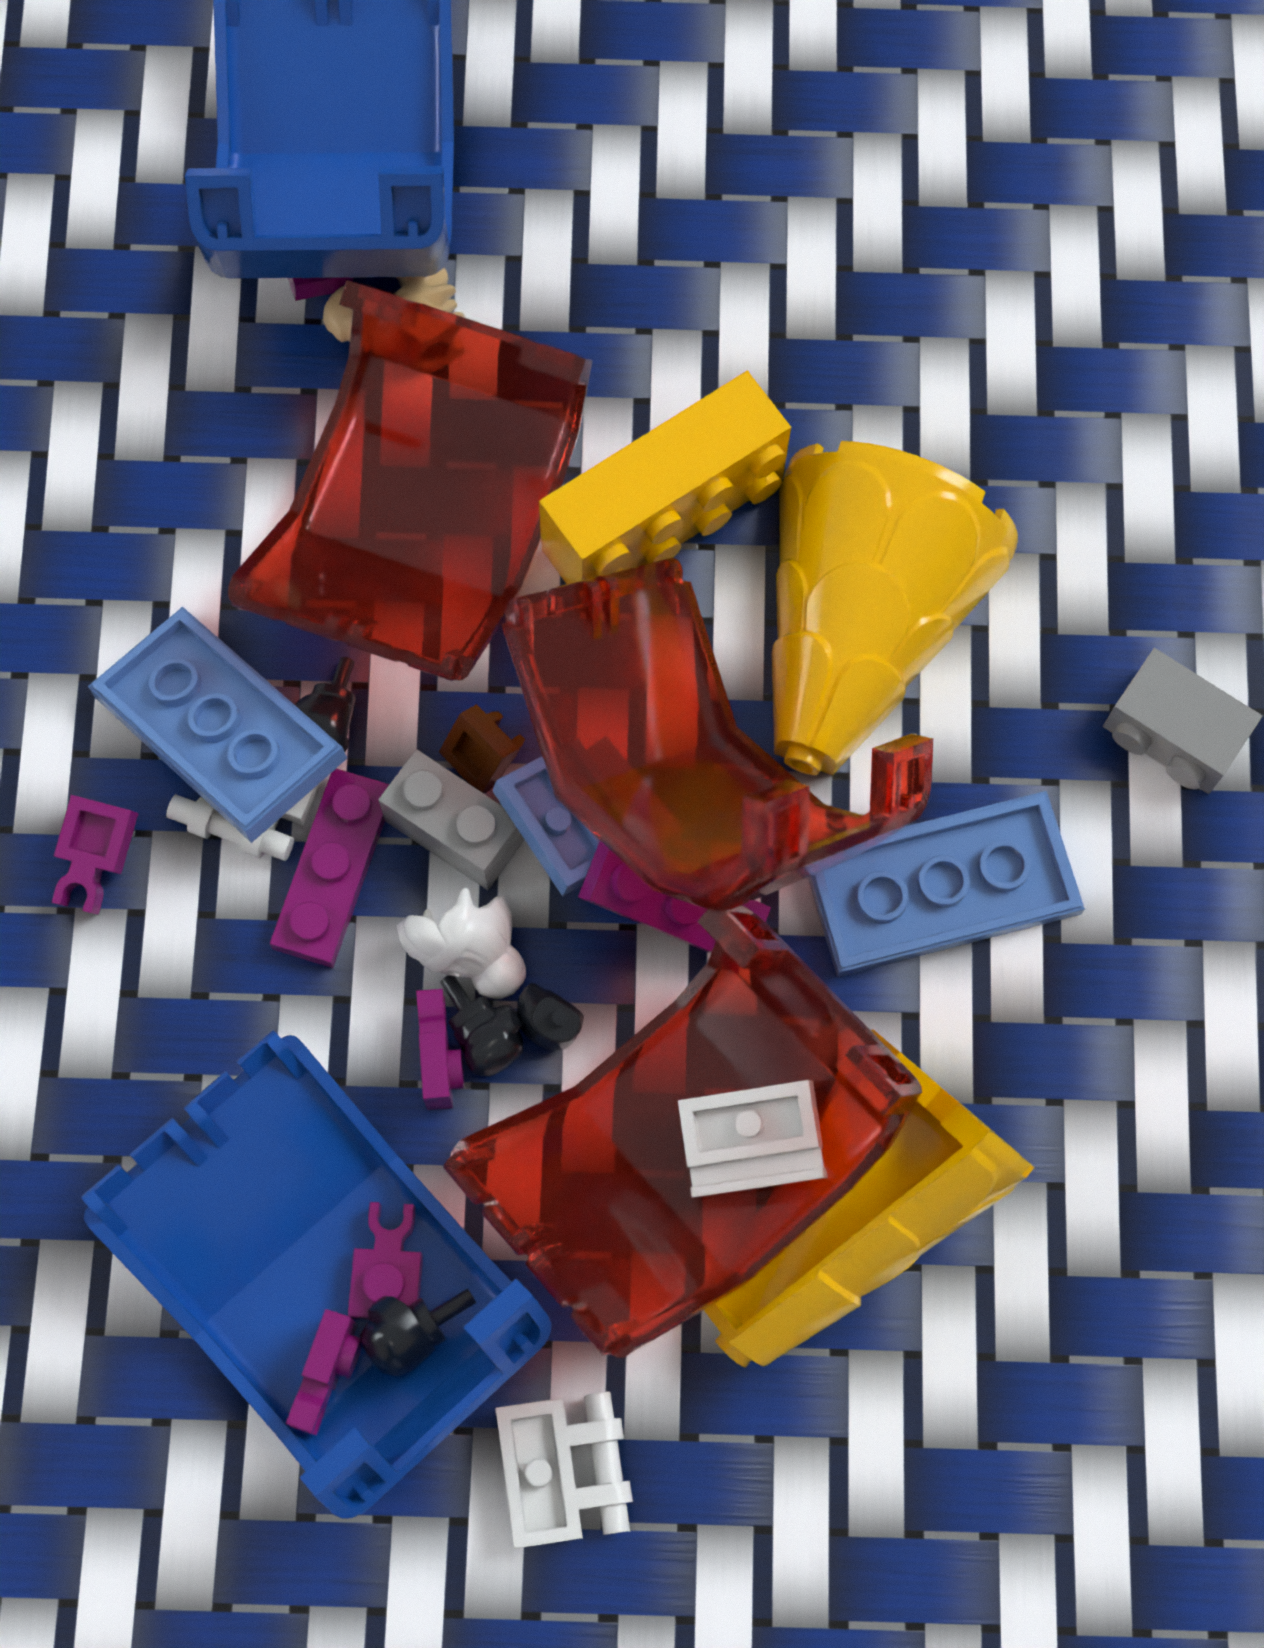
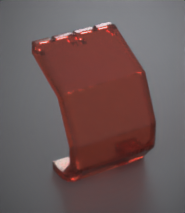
M346 280L339 305L353 309L349 357L335 405L289 511L233 574L228 588V596L231 600V605L272 620L284 621L289 626L333 641L345 642L350 647L394 662L406 663L411 668L449 681L464 680L474 668L521 592L541 541L539 500L562 487L580 432L593 360L405 297Z
M674 557L643 564L637 567V569L632 567L597 576L594 579H586L555 587L549 590L548 594L547 590L516 597L510 599L506 604L505 623L502 624V628L555 799L656 893L718 913L727 912L863 854L914 822L922 815L927 806L932 784L933 738L911 733L872 748L870 812L862 815L824 804L810 792V786L801 784L739 729L733 716L692 584L689 581L683 580L682 565Z
M714 902L698 920V923L716 942L707 964L673 1003L576 1086L461 1139L452 1149L450 1158L443 1166L444 1170L473 1204H484L485 1207L482 1210V1215L516 1255L526 1254L529 1257L525 1263L527 1268L561 1307L571 1306L574 1311L571 1313L570 1318L601 1355L612 1354L614 1357L624 1358L743 1288L854 1189L895 1144L922 1093L919 1081L762 918L739 904ZM804 1080L813 1081L823 1143L822 1154L828 1178L692 1198L690 1189L692 1182L690 1168L687 1167L678 1100Z

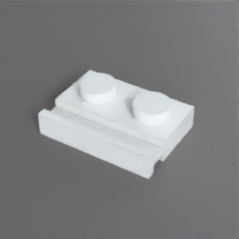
M812 1080L678 1100L687 1167L690 1168L692 1198L828 1178L822 1154L823 1143Z

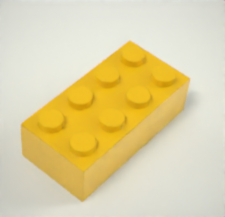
M745 371L539 500L543 553L582 606H585L597 597L602 601L614 597L629 584L630 576L648 565L652 568L664 565L677 555L682 547L681 544L699 532L702 536L716 532L728 522L732 516L731 512L748 501L758 504L774 494L782 484L781 480L784 474L791 426L749 371Z

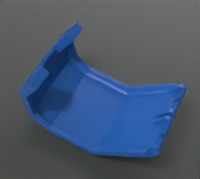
M213 0L218 136L216 167L188 168L185 174L191 230L211 271L219 277L245 279L427 277L435 275L442 270L449 257L453 209L452 0Z
M272 1030L236 1061L243 1070L240 1075L233 1080L225 1071L183 1107L191 1116L186 1122L180 1126L172 1117L129 1155L137 1163L131 1170L126 1172L118 1164L81 1196L88 1206L84 1213V1221L102 1243L196 1341L305 1470V1473L299 1478L314 1497L335 1516L341 1519L353 1518L361 1515L373 1506L528 1362L547 1342L551 1333L552 1323L533 1295L517 1278L512 1282L398 1157L308 1048L296 1036L288 1035L280 1038ZM370 1202H379L382 1205L380 1225L387 1230L399 1227L404 1218V1204H413L416 1208L415 1223L411 1235L404 1242V1251L421 1252L423 1254L420 1298L424 1300L429 1310L432 1311L468 1288L477 1303L440 1325L446 1341L435 1346L436 1350L414 1370L401 1376L383 1374L373 1364L362 1345L351 1377L340 1376L335 1390L331 1391L317 1436L290 1427V1425L286 1424V1421L303 1381L302 1372L324 1311L328 1309L348 1316L354 1248L374 1249L375 1236L368 1225ZM353 1319L358 1325L354 1336L360 1338V1334L368 1320Z

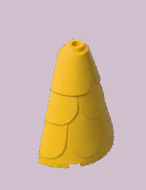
M841 441L837 452H823L824 447L820 444L809 445L793 455L779 488V567L776 573L778 640L774 642L772 648L774 754L784 757L786 765L804 774L818 775L820 771L830 775L836 773L902 702L906 687L948 644L953 637L954 630L1008 571L1010 560L1013 558L1017 548L1018 533L1015 524L1005 509H996L994 514L982 503L986 493L984 490L946 467L898 449L871 443Z
M874 1029L868 1033L862 1043L854 1050L818 1114L823 1143L822 1154L828 1178L776 1186L766 1207L757 1213L705 1309V1313L721 1332L715 1340L716 1344L732 1360L744 1368L752 1360L765 1367L860 1307L862 1296L900 1275L914 1264L923 1253L1007 1196L1034 1169V1166Z

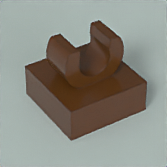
M476 704L459 714L439 753L471 786L484 794L493 789L496 780L503 777L510 763L515 759L523 746L525 738L520 734L510 739L498 727L504 716L499 711L486 714Z

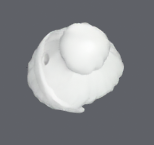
M464 888L460 891L457 904L442 915L439 924L434 922L431 910L426 909L423 916L410 915L396 925L401 946L410 957L418 960L421 965L431 972L470 978L475 989L482 996L501 999L514 994L524 982L526 967L520 953L510 944L512 938V914L504 896H497L487 905L477 908L472 903L470 891Z

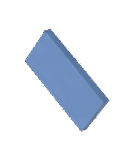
M183 606L88 686L93 696L251 843L347 759L344 749L340 744Z
M1047 791L806 851L802 856L837 977L1078 916L1085 910Z

